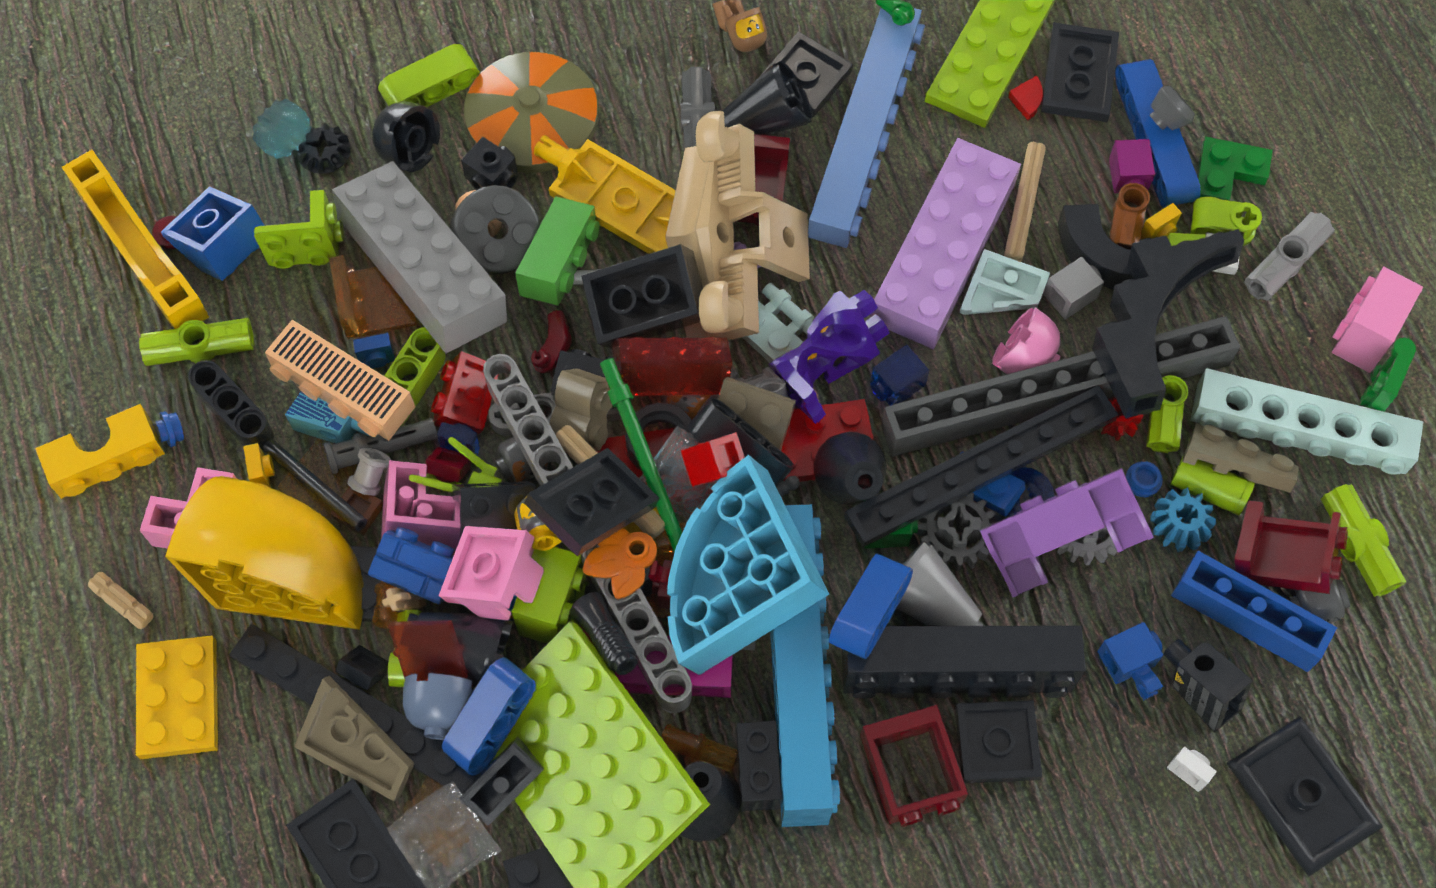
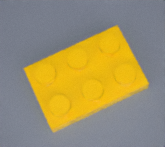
M211 635L136 644V756L139 759L218 751L217 641L215 637Z

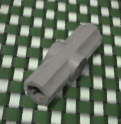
M1310 212L1289 235L1284 236L1280 240L1277 247L1245 279L1244 284L1247 286L1248 292L1258 300L1264 299L1268 301L1291 277L1299 272L1302 265L1334 233L1335 229L1331 225V220L1322 213Z

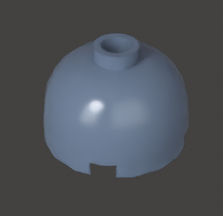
M433 673L428 674V681H417L418 674L406 676L403 688V710L406 718L415 727L425 730L424 737L444 740L475 688L471 689L472 681L452 675Z

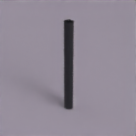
M270 439L264 444L263 450L267 454H270L276 462L354 529L360 531L365 528L367 519L275 440Z

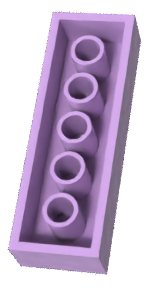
M957 138L874 299L878 309L870 315V318L877 314L884 321L888 330L934 350L1015 186L1021 166L1020 163Z

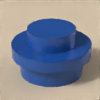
M166 411L160 412V420L155 421L160 442L167 441L169 447H174L176 442L184 440L179 417L176 412L167 414Z
M1137 462L1131 465L1125 475L1133 494L1143 498L1155 495L1163 482L1160 470L1150 462Z

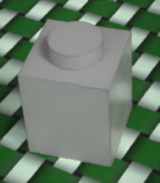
M1080 257L1049 277L1043 295L1066 320L1098 298L1104 281L1097 268L1089 265L1083 257Z

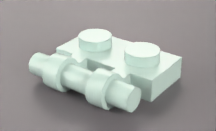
M772 283L767 284L762 290V293L770 302L764 306L758 301L759 333L742 337L769 363L786 352L799 347L803 341L798 335L803 331L807 334V330L814 319L810 312L806 309L801 310L791 301V295L784 289L779 290ZM780 311L792 320L788 326H785L776 317Z

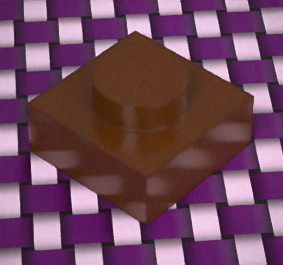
M349 486L341 498L367 519L365 528L357 531L335 511L332 510L330 514L334 520L364 536L383 509V502L372 495L358 493Z

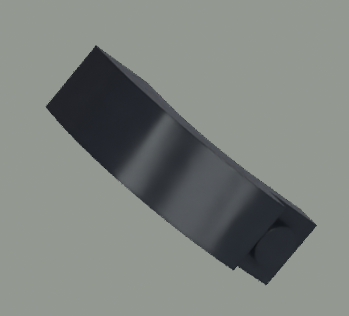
M1064 205L1058 221V228L1063 249L1070 261L1074 262L1078 258L1083 257L1089 265L1097 268L1104 281L1103 286L1114 290L1115 285L1128 279H1134L1127 266L1131 250L1117 245L1106 235L1101 223L1099 205Z

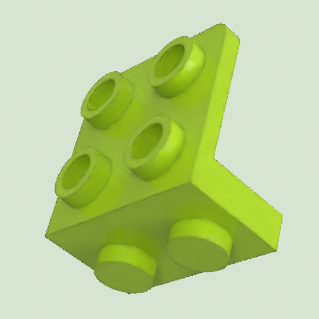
M324 190L310 191V222L258 226L254 229V237L270 266L281 269L299 264L320 266L328 262L339 261V242L344 241V229L342 221H337L335 203H329Z

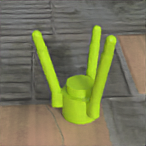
M450 437L448 439L449 444L482 470L481 473L473 471L468 484L503 481L495 476L496 467L485 463L455 438ZM414 474L409 476L411 482L453 493L452 484H463L456 481L443 482L431 474H426V477Z

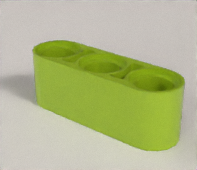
M453 44L386 76L380 82L378 90L387 105L407 101L423 105L427 108L471 86L474 79L480 74V71L463 45Z
M421 327L410 335L384 376L408 390L416 408L444 364L446 353L426 328ZM426 346L435 347L429 352H421ZM406 375H417L413 380L402 381ZM410 415L407 417V419L403 422L401 426L405 424V422L409 419Z

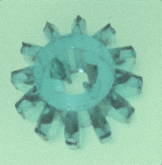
M288 99L281 100L280 102L276 100L270 108H265L264 113L257 117L258 123L252 128L254 132L252 139L268 155L276 159L282 156L287 158L293 150H298L301 142L306 141L305 135L311 130L309 126L310 118L294 102Z

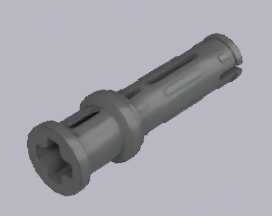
M430 417L426 420L400 427L389 441L378 434L376 437H365L364 434L360 435L358 433L354 434L353 439L333 445L327 442L323 443L332 475L338 473L339 469L359 464L358 453L361 448H372L387 454L431 440H438L434 422Z

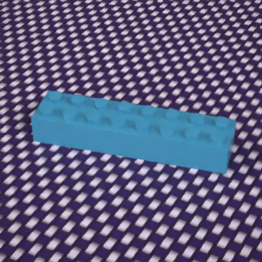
M812 504L785 505L820 576H823V554L819 553V540H821L820 517L813 518ZM826 597L770 631L775 721L782 792V827L829 825L832 813H837V804H840L839 781L831 780V774L835 773V765H837L836 741H829L828 736H832V726H834L833 702H826V698H829V687L832 685L831 665L823 664V661L827 659L826 650L829 649L828 627L821 626V624H824Z

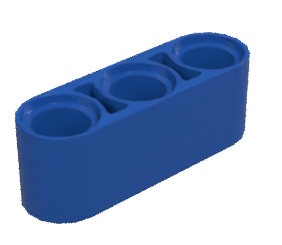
M876 553L838 615L829 636V643L867 659L903 598L911 581L913 569Z
M500 658L487 669L442 743L443 751L468 774L473 776L481 773L492 762L536 689L535 681L509 659Z

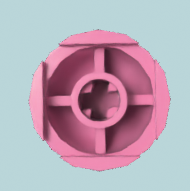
M1036 307L1035 309H1028L1009 329L1008 333L1011 335L1006 344L1004 345L1001 342L997 347L992 364L1004 373L1011 374L1059 361L1061 356L1057 352L1061 340L1056 324Z

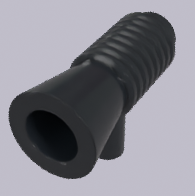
M592 592L580 597L572 605L569 612L570 617L590 636L591 642L610 670L616 671L618 675L630 673L637 665L636 651L618 624L612 620L603 595L598 592Z

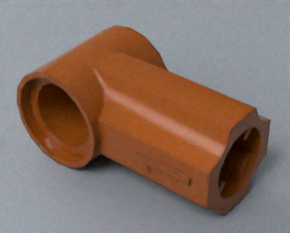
M1129 183L1124 185L1113 207V219L1109 238L1117 245L1131 250L1133 243L1140 241L1145 212L1150 201L1148 190L1141 184ZM1125 202H1132L1137 207H1130Z

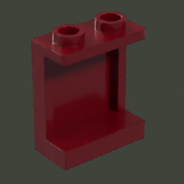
M754 134L755 192H764L782 202L788 168L790 138ZM759 212L737 221L754 223L759 226Z
M1248 501L1234 558L1235 571L1260 585L1330 594L1332 580H1340L1342 557H1337L1339 549H1346L1348 527H1341V513L1333 512L1331 524L1264 516L1263 502Z

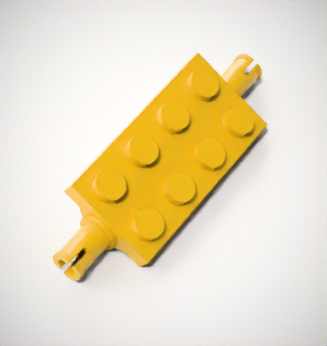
M546 135L540 138L544 143L537 142L534 148V155L558 167L559 172L556 180L549 187L550 196L593 205L595 207L596 221L600 223V226L648 254L668 248L665 236L676 190L589 139L586 140L580 149L570 148L568 150L549 139Z

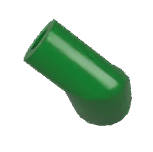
M876 0V4L892 16L895 24L903 26L913 21L915 10L910 3L900 0Z

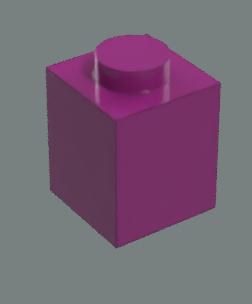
M1149 139L1115 140L1109 156L1114 194L1119 193L1121 188L1129 183L1141 184L1149 190L1155 176Z

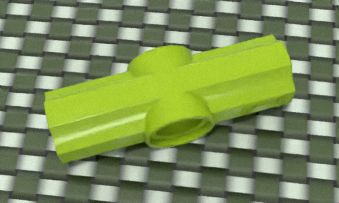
M249 318L205 324L200 320H189L184 322L179 328L144 333L139 338V349L145 366L190 360L194 363L203 360L211 361L216 355L254 350L255 346L254 334ZM203 339L199 344L192 345L194 341Z
M1345 484L1324 494L1320 500L1330 518L1332 519L1333 512L1341 513V527H1348L1346 549L1340 550L1348 561H1355L1373 596L1380 597L1403 586L1406 580L1388 550L1389 538L1386 529L1378 519H1371L1353 485Z

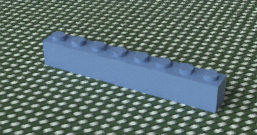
M882 8L880 9L809 219L808 238L847 248L850 237L858 236L862 223V217L858 216L860 207L867 208L872 188H868L867 185L869 179L876 180L881 160L876 158L879 151L885 152L890 132L885 130L887 124L894 125L899 105L894 103L897 96L903 97L908 80L903 75L905 69L912 70L916 57V51L912 50L914 43H921L925 25L920 24L922 12L920 9L914 8L915 17L913 21L903 26L895 24L892 16Z

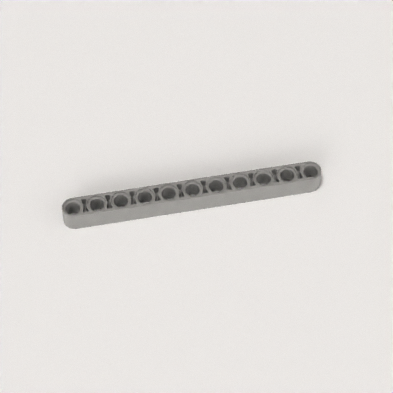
M496 354L487 359L483 371L489 393L539 485L542 486L573 468L515 361L506 354ZM500 373L509 374V377L504 380L494 379ZM517 402L526 404L520 410L510 409L511 405ZM532 432L543 434L537 440L526 439L527 435ZM549 462H556L560 464V466L553 471H546L542 469L543 466ZM598 545L593 546L592 548L588 549L587 551L581 554L583 565L588 554L593 549L599 547ZM589 576L598 593L603 595L613 621L618 624L635 649L637 665L659 705L670 713H678L685 710L692 699L690 677L685 668L678 664L674 648L641 588L625 598L615 599L610 594L612 590L611 578ZM636 618H642L648 623L640 631H634L627 626L631 620ZM652 651H661L667 656L659 664H651L645 659ZM671 684H679L685 689L684 693L677 698H670L663 691Z

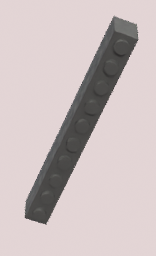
M1227 316L1155 335L1157 365L1162 377L1174 375L1183 379L1204 373L1206 368L1216 370L1230 366L1240 349ZM1093 351L884 407L881 427L891 455L894 457L1027 421L1098 385L1107 398L1115 396Z

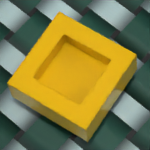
M1172 203L1145 221L1140 239H1153L1175 233L1177 231L1176 225L1182 212Z
M258 443L243 446L249 481L264 484L271 488L269 477L275 476L271 455H264Z

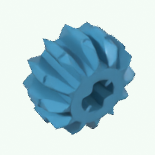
M1188 488L1183 489L1180 495L1172 489L1168 491L1165 498H1159L1154 505L1156 511L1152 512L1150 521L1157 524L1153 529V535L1165 536L1162 542L1163 547L1173 542L1176 545L1177 552L1183 551L1186 545L1194 551L1199 548L1201 542H1207L1212 536L1210 529H1213L1216 525V519L1209 516L1213 511V505L1201 504L1203 493L1193 498L1190 496Z

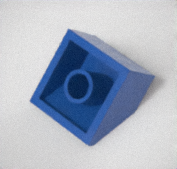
M209 186L161 231V234L200 271L223 281L252 252L259 248L254 237L255 227L265 225L251 204Z

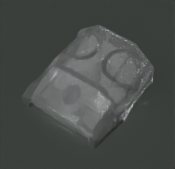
M454 781L424 798L402 814L387 829L426 888H448L481 862L501 852L500 847L479 817L459 799L462 793Z

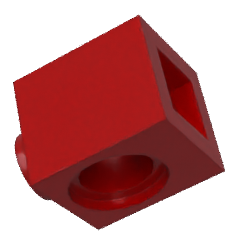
M737 432L680 450L692 487L726 477L727 471L745 458Z

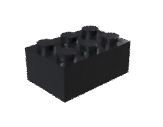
M682 244L581 276L597 344L614 349L700 322L699 296L703 287L694 251Z

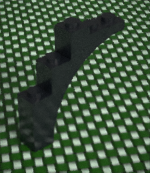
M1239 229L1225 233L1218 232L1209 237L1193 241H1182L1171 246L1166 235L1153 239L1145 238L1132 244L1127 266L1134 279H1128L1115 285L1110 308L1117 321L1108 322L1101 327H1097L1092 348L1125 419L1161 409L1166 387L1157 365L1155 334L1159 319L1172 300L1192 282L1213 270L1238 262L1244 244V238Z

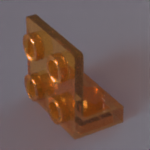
M344 255L329 258L339 320L347 339L411 327L417 324L414 313L377 267L355 271L354 267L348 268Z

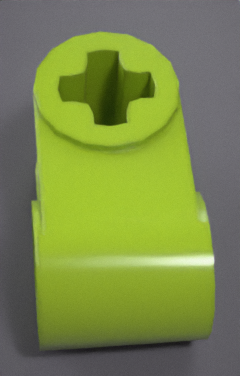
M1201 197L1194 201L1190 234L1206 235L1207 232L1215 234L1239 229L1240 232H1244L1243 246H1245L1254 239L1256 229L1262 221V213L1257 206L1248 202L1242 203L1221 200L1215 197ZM1246 211L1245 217H1241L1243 212Z

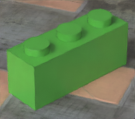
M555 196L515 272L519 296L559 306L564 294H568L572 289L574 274L577 268L582 267L585 263L587 248L590 242H595L598 237L600 223L596 221L595 207L593 205Z

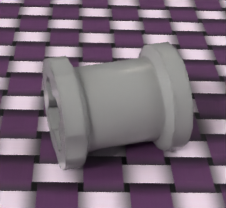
M361 448L358 453L360 461L356 472L349 477L347 484L358 493L376 496L381 489L379 481L383 470L388 467L389 460L391 459L379 450Z

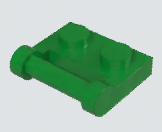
M1404 337L1395 341L1391 347L1389 357L1383 365H1378L1371 373L1370 379L1373 384L1367 387L1359 405L1383 412L1389 407L1398 395L1416 352V346L1412 340Z

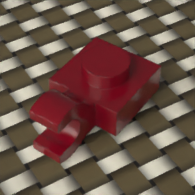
M655 560L650 565L648 575L649 579L653 581L652 594H657L658 607L670 609L671 596L667 594L668 577L672 565L670 560H664L663 566H660L658 561Z

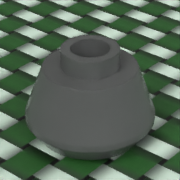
M1162 86L1150 105L1154 110L1150 117L1162 130L1168 126L1173 131L1191 124L1195 116L1192 108L1171 86Z

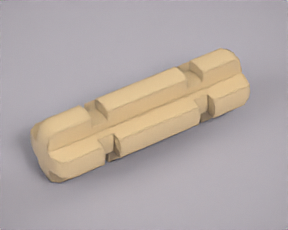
M98 572L89 580L88 587L138 629H144L152 621L153 613L142 603L140 604L137 599L121 586L114 583L105 573Z
M400 588L386 590L387 598L382 600L384 607H391L392 611L418 609L427 606L426 599Z

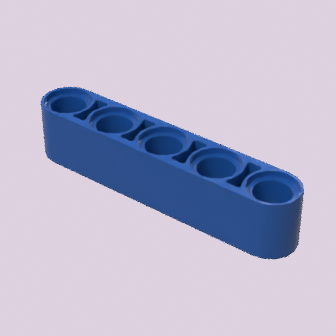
M1148 59L1117 65L1115 70L1116 85L1136 140H1150L1155 171L1152 185L1160 205L1165 208L1172 203L1177 206L1194 202L1200 198V184L1180 129L1172 131L1167 126L1162 130L1150 117V114L1154 111L1150 105L1159 89L1163 86L1154 61Z

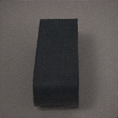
M203 360L195 363L190 368L188 373L189 382L207 408L243 446L258 443L262 451H264V444L268 440L274 439V433L263 412L215 362ZM215 379L212 384L203 386L207 380ZM230 403H238L234 408L225 410L226 406ZM261 426L254 434H247L252 427Z
M710 397L687 426L689 432L700 443L737 432L744 457L749 455L766 468L776 488L794 468L793 462L785 453L717 398Z

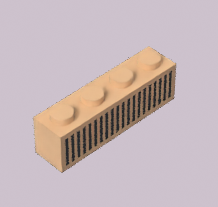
M294 320L290 321L265 352L271 364L270 371L277 378L284 382L292 380L300 385L299 389L306 396L315 401L320 398L329 403L328 407L336 415L343 419H346L348 416L358 422V426L372 437H376L378 434L389 441L415 408L408 390Z

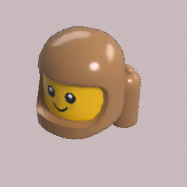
M722 0L712 4L719 27L724 32H728L732 45L738 51L751 52L760 48L765 43L767 29L760 7L745 11L741 0Z

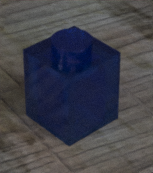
M906 344L873 367L870 381L871 389L880 401L885 400L890 406L902 403L926 386L930 370Z

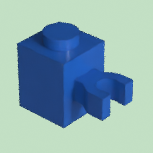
M1145 622L1104 640L1097 653L1116 685L1132 677L1143 701L1157 695L1158 690L1162 689L1163 685L1151 670L1164 656L1162 653V643L1154 631H1149Z

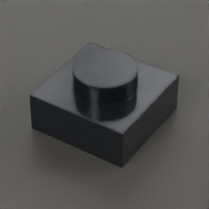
M358 645L339 659L335 672L347 678L352 684L368 690L387 675L389 661Z

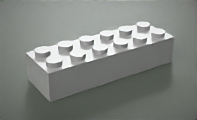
M394 161L332 189L338 220L342 221L346 230L445 353L507 322L506 295Z

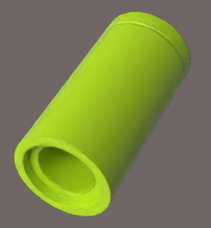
M1183 455L1170 485L1180 490L1188 488L1193 496L1203 493L1204 501L1239 516L1247 504L1255 483L1230 471L1227 474L1213 471V464L1202 460H1197L1195 465L1182 462Z

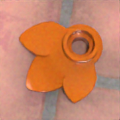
M622 528L597 544L599 547L593 549L588 554L582 570L588 576L611 578L615 599L625 598L643 585L645 581V568L649 567L657 556L656 543L647 533H629ZM634 545L644 546V551L639 555H634L630 552Z

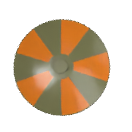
M522 52L495 61L474 79L466 94L464 119L473 145L482 137H485L498 147L505 146L514 154L518 172L537 173L558 168L541 157L534 155V148L537 142L544 143L540 138L546 135L549 139L568 150L570 148L580 149L587 139L591 141L594 137L599 120L597 94L591 80L574 63L550 53Z

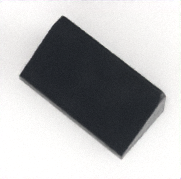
M516 737L462 792L459 799L489 826L544 768L519 737Z

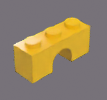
M141 404L106 418L110 428V438L105 446L97 451H83L71 433L35 448L50 487L61 499L77 496L83 493L87 487L101 481L114 480L122 472L136 466L149 465L157 457L165 454L151 418Z

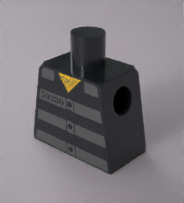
M1177 639L1165 650L1163 655L1176 667L1172 682L1174 689L1214 733L1243 709L1253 680L1213 646L1204 642L1192 651L1183 641Z

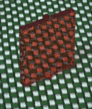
M452 620L391 622L388 625L395 647L393 654L398 657L404 679L411 674H418L417 681H428L429 673L452 675L467 679L468 674L462 657L464 648L458 643Z

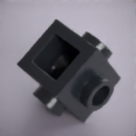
M482 137L461 159L465 179L470 182L475 190L493 185L512 188L518 178L514 154L505 146L498 147L485 137Z

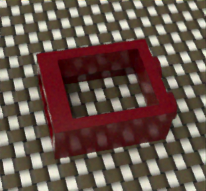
M937 705L862 727L860 738L889 825L900 822L901 827H905L922 821L923 814L937 811L938 815L941 816L961 809L960 803L964 802L968 792ZM929 732L949 792L897 807L878 747Z

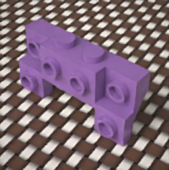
M1122 468L1079 486L1076 480L1066 483L1055 489L1056 496L1043 501L1041 495L1020 504L1022 511L981 529L980 532L1013 597L1048 583V579L1037 556L1105 528V526L1118 553L1147 539L1154 538Z

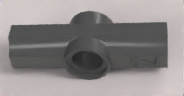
M690 67L689 70L682 72L683 103L680 104L681 133H684V150L687 147L696 146V127L700 118L709 112L715 111V105L711 99L710 71H706L702 67Z

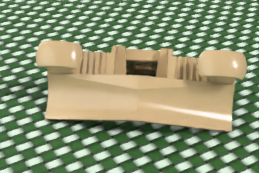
M712 111L705 114L697 123L696 146L687 147L684 150L665 236L668 248L682 244L694 251L703 287L699 296L700 322L684 327L688 346L690 347L707 346L759 333L757 265L797 282L810 279L808 214L764 192H755L754 131L741 124L728 128L725 127L723 111ZM759 212L760 247L734 250L733 222Z

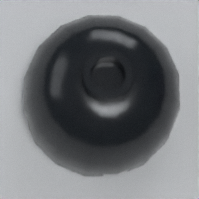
M407 101L394 103L383 109L375 120L372 131L373 145L379 157L386 163L394 161L399 169L407 172H415L426 166L434 156L427 154L432 149L433 144L438 145L440 139V124L436 114L423 105Z

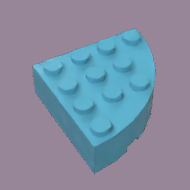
M749 455L729 469L727 476L719 479L712 486L713 493L707 498L701 509L696 507L690 516L676 546L668 577L667 594L671 596V616H667L670 639L678 664L698 675H701L829 595L768 470Z

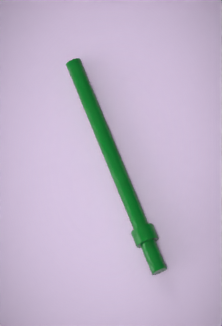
M614 358L604 360L600 363V366L610 389L607 394L612 406L617 407L648 487L660 498L656 508L665 523L664 528L675 553L676 546L683 532L632 406L631 400L634 398L629 385L623 383Z

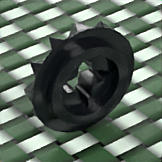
M324 123L323 127L319 128L311 126L309 132L300 134V141L295 145L299 163L308 171L319 174L330 173L342 167L348 160L351 152L348 136L338 126L332 128ZM326 140L328 147L324 149L322 157H320L317 147H320L321 142Z

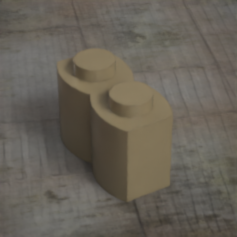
M578 368L561 371L555 389L556 407L550 420V426L555 434L565 425H569L595 451L601 450L608 437L606 415L612 407L607 394L610 389L606 378Z

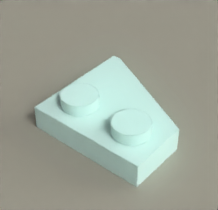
M984 249L960 308V313L969 315L1035 309V307H1038L1050 272Z

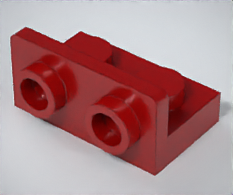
M461 351L451 361L447 360L440 375V380L444 381L442 391L437 392L431 406V412L435 413L433 419L435 426L440 427L446 422L476 434H480L483 431L492 400L483 371L486 360Z

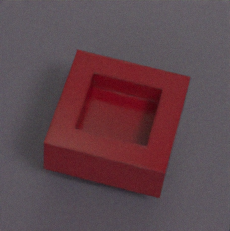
M438 446L426 458V473L435 475L438 480L443 482H459L471 469L472 462L460 452Z

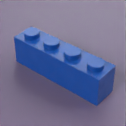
M1197 551L1187 565L1171 594L1177 600L1306 672L1311 670L1322 659L1338 628L1200 551Z

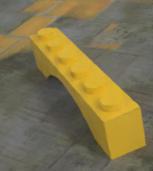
M91 149L62 166L63 171L78 195L171 326L176 329L186 321L200 320L203 322L209 318L198 295L150 234L94 151Z

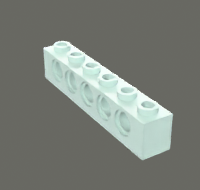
M1208 368L1205 369L1197 383L1190 420L1200 423L1202 426L1213 425L1219 429L1236 432L1237 435L1243 438L1252 439L1257 437L1272 441L1273 444L1280 447L1293 446L1308 450L1316 456L1329 455L1344 459L1352 465H1369L1381 468L1383 472L1388 474H1406L1418 461L1423 421ZM1227 403L1235 404L1240 411L1231 409ZM1263 412L1271 413L1275 420L1269 419ZM1299 420L1307 422L1311 429L1301 425ZM1335 429L1343 431L1347 438L1340 436ZM1372 438L1379 440L1383 447L1374 443Z

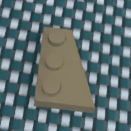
M1198 423L1195 424L1182 461L1191 465H1195L1197 460L1213 464V471L1227 474L1228 471L1237 470L1242 472V475L1251 482L1291 493L1297 482L1299 466L1294 465V462L1284 455L1268 454L1259 450V447L1251 441L1245 439L1238 441L1226 436L1216 426H1202Z
M330 675L322 679L294 747L392 801L400 798L415 763Z

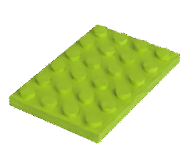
M569 622L522 670L535 681L536 689L493 760L516 737H519L544 768L514 800L573 888H625L710 803L613 671L608 668L577 623Z

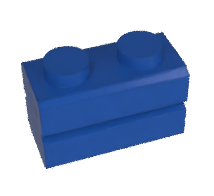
M397 527L396 531H386L377 548L368 575L434 603L440 604L444 600L439 597V593L454 557V549L436 541H433L431 546L417 541L419 534L403 527Z

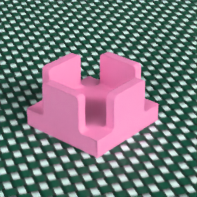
M465 526L439 597L447 603L462 604L482 618L509 620L511 612L508 609L514 594L523 602L532 603L544 572L543 567L531 558L534 551L532 544L535 537L527 530Z

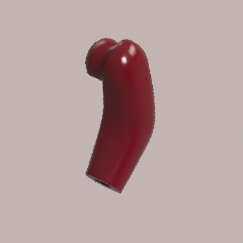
M561 310L553 311L547 315V339L538 352L535 350L531 355V363L537 372L545 374L553 371L557 366L560 351L568 352L572 344L565 313Z

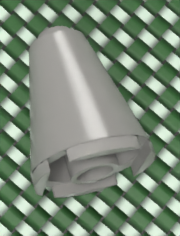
M926 540L921 542L903 563V565L913 569V574L909 586L896 609L926 626H983L979 621L982 616L981 611L937 551Z

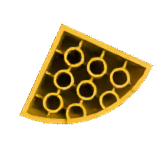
M217 476L207 480L196 490L176 524L165 557L215 609L360 630L363 609L361 608L362 588L364 587L361 569L349 543L324 516L292 496L272 489L267 485L241 479Z

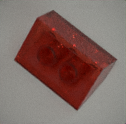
M727 337L618 338L612 342L613 358L624 384L629 385L632 396L720 395L724 379L726 377L730 378L732 358Z

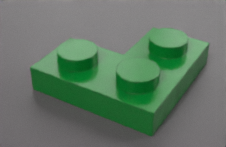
M1205 136L1201 147L1197 172L1200 184V198L1215 197L1230 201L1233 179L1265 185L1269 179L1273 150Z

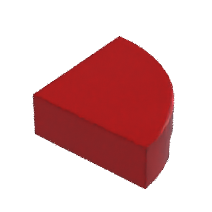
M1037 76L1010 90L1008 98L1027 121L1036 115L1043 98L1042 84Z

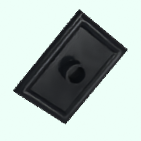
M1301 716L1226 763L1308 877L1383 828V825Z

